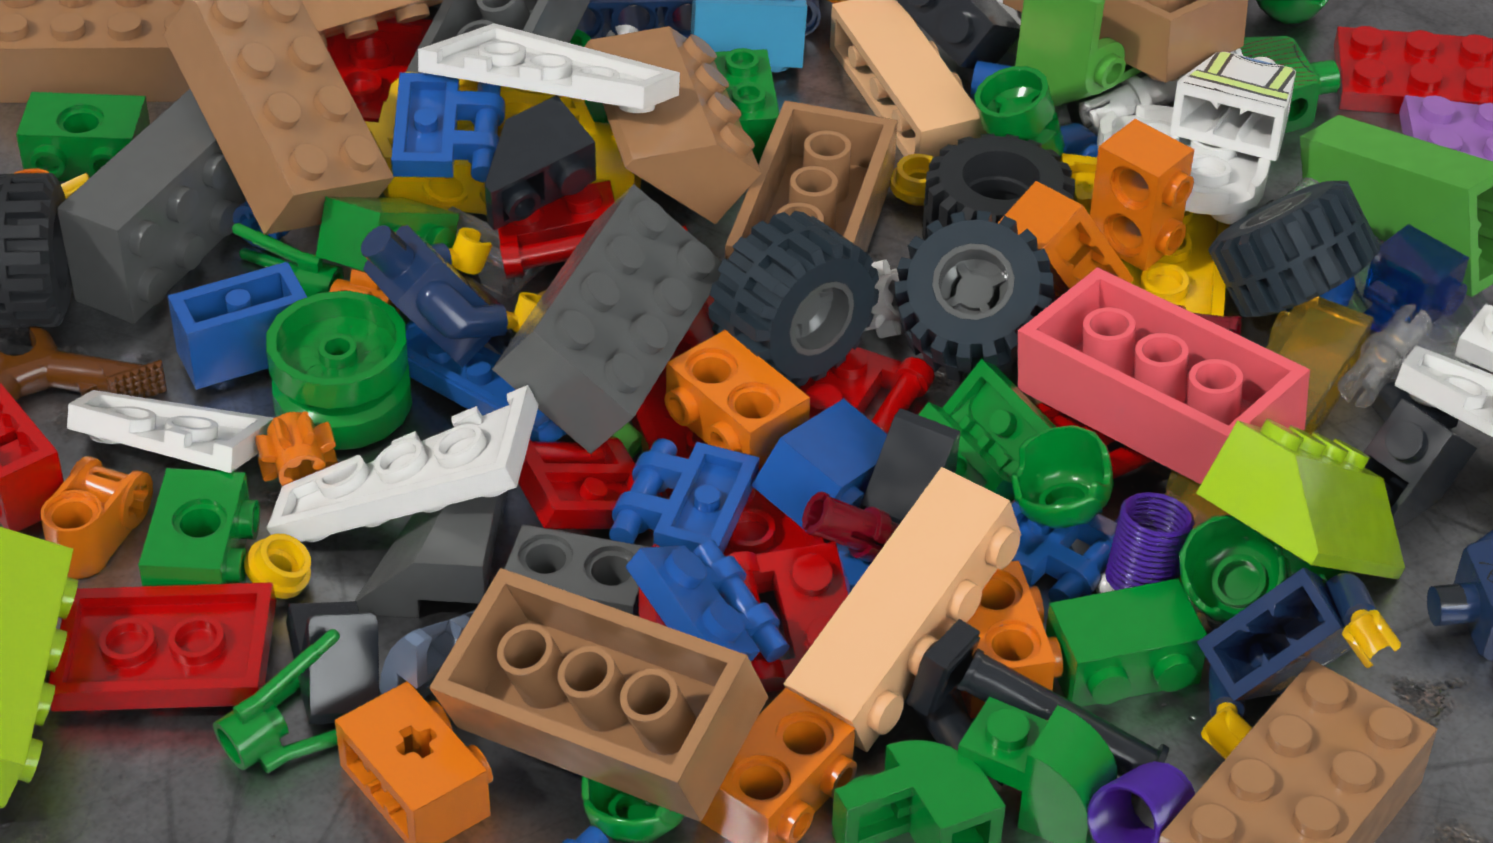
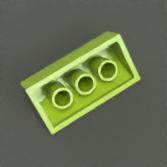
M1268 418L1262 427L1237 420L1196 494L1311 565L1398 580L1405 570L1384 479L1365 468L1370 458L1369 456L1335 438L1332 441L1316 432L1310 435L1297 427L1290 425L1287 428Z
M0 527V809L5 808L18 780L30 783L36 771L43 741L32 738L34 725L43 726L55 692V685L44 682L47 670L52 672L56 670L67 637V631L56 628L58 617L62 619L67 618L78 587L77 579L67 577L73 548Z

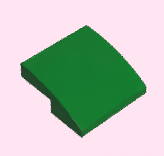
M983 359L979 361L943 408L928 402L918 414L960 431L957 475L1010 500V502L1015 499L1011 476L1012 474H1017L1020 446L1028 438L1048 428L1056 427L995 365Z

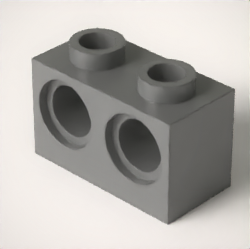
M522 524L505 570L639 617V586L625 566L640 548L647 546Z

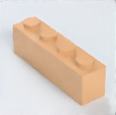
M848 0L832 4L830 49L874 114L878 117L898 120L896 146L904 157L910 154L940 156V150L948 144L958 145L959 139L965 137L975 139L980 138L981 134H987L983 129L976 104H974L963 89L958 74L950 71L940 57L936 44L932 40L928 41L918 27L917 22L896 0Z
M941 467L784 683L785 687L854 727V745L868 752L879 735L887 734L898 722L903 711L904 700L912 689L924 654L959 619L967 622L974 615L981 601L982 590L997 569H1003L1008 566L1014 558L1022 534L1010 500Z

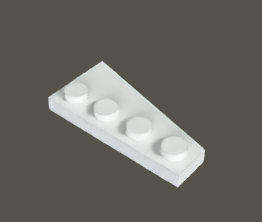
M495 23L418 49V72L618 105L621 110L630 113L651 112L655 109L656 104L679 96L680 72Z
M526 385L507 393L508 406L483 416L478 407L475 406L451 416L454 428L421 441L415 431L393 440L392 445L384 449L376 460L367 464L360 455H356L282 486L267 525V530L271 535L278 533L286 534L300 542H316L331 534L363 526L369 528L376 527L390 519L422 511L426 513L436 512L450 504L482 496L491 498L501 495L507 490L517 488L539 404L530 387Z

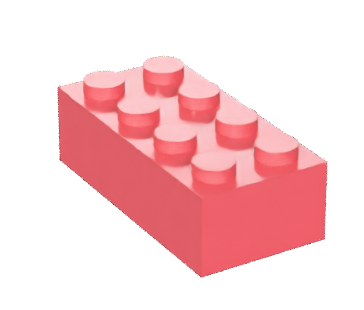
M1098 267L1018 330V389L1199 484L1203 482L1237 420L1262 427L1268 418L1287 428L1292 425L1303 431L1305 430L1310 369Z

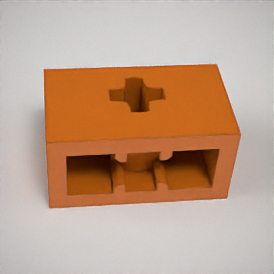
M409 682L402 683L335 720L340 766L405 843H444L491 816L488 784L493 781V774L486 757L477 746L471 744L466 747L453 732L451 722L440 704L434 700L426 702Z

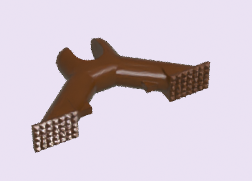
M38 326L28 327L33 349L29 352L11 356L0 351V383L15 401L21 397L49 388L80 392L82 396L92 390L149 398L167 392L161 359L144 365L59 351L50 333Z

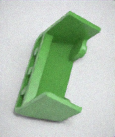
M1024 0L1015 66L1032 67L1038 69L1046 76L1054 107L1102 93L1142 72L1125 63V50L1122 44L1109 37L1099 40L1105 0Z

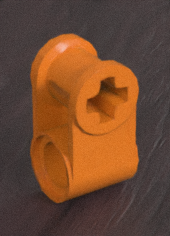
M85 456L76 462L68 478L54 495L44 503L41 508V520L45 540L74 549L67 577L83 579L98 574L106 567L111 556L132 529L142 523L150 507L153 495V481L148 473L136 470L126 474L103 467L102 462L97 458Z

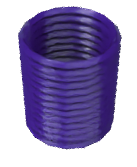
M1138 493L1125 499L1121 505L1120 515L1118 516L1119 520L1117 521L1115 536L1106 565L1105 574L1108 583L1114 590H1120L1178 578L1180 580L1179 553L1195 524L1193 514L1177 499L1161 493Z
M1153 761L1140 765L1104 785L1092 796L1087 808V825L1092 839L1096 843H1159L1160 834L1192 799L1195 791L1192 783L1183 772L1169 763ZM1131 792L1142 798L1149 807L1154 820V830L1145 825L1136 815L1131 802Z

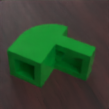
M989 696L958 745V754L973 760L987 777L1022 791L1018 828L1052 843L1092 842L1093 839L1087 825V808L1092 796L1101 787L1117 779V765L1112 751L1105 740L1081 717L1057 705L1049 720H1045Z
M900 741L887 745L885 771L875 775L866 774L856 777L846 785L834 789L831 835L836 843H880L907 832L910 833L915 843H1001L1006 805L981 768L973 760L959 755L958 750L931 741Z

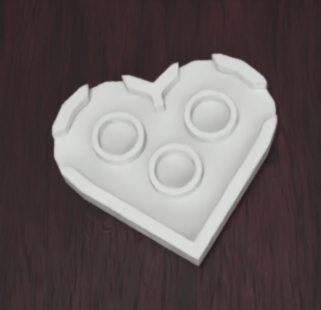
M1138 104L1136 105L1135 115L1117 118L1113 111H1109L1100 120L1097 138L1098 148L1099 145L1131 121L1137 119L1195 149L1190 175L1194 178V185L1186 201L1185 211L1208 214L1219 222L1234 224L1247 216L1248 210L1256 207L1263 198L1272 160L1170 135L1173 107Z

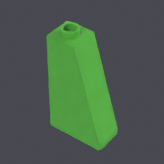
M1337 115L1300 136L1303 188L1325 181H1348L1374 236L1462 294L1473 297L1493 284V161L1342 115Z

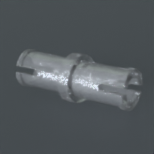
M1404 305L1396 311L1394 317L1382 332H1376L1368 337L1361 347V357L1338 381L1339 392L1348 403L1351 402L1361 388H1364L1366 390L1358 398L1355 406L1359 408L1369 407L1374 403L1377 395L1390 379H1397L1403 361L1414 347L1426 339L1432 331V321L1425 311L1421 309L1413 321L1407 324L1406 321L1414 313L1416 306Z

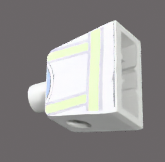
M1216 52L1177 82L1169 134L1276 161L1279 157L1287 125L1296 71L1291 67L1278 65L1267 57H1256L1253 59L1228 52Z

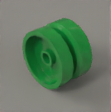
M353 291L321 292L294 302L275 317L266 333V352L269 373L272 378L275 417L289 412L303 413L305 411L308 412L315 426L329 422L336 442L334 450L361 448L383 440L404 423L412 407L405 322L393 306L373 295Z

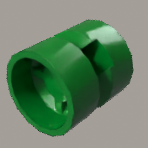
M1012 66L998 70L986 77L978 86L974 96L983 129L988 134L994 133L995 136L1006 137V134L1019 136V139L1025 141L1034 140L1041 143L1044 150L1052 149L1061 157L1065 143L1046 76L1038 69L1032 67Z

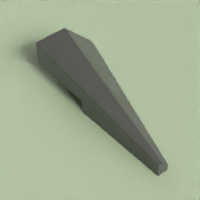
M508 490L501 495L491 498L482 496L450 504L436 512L426 513L422 511L414 513L356 597L355 601H357L359 613L371 612L375 613L376 616L419 618L422 600L480 603L488 589L498 524L503 525Z

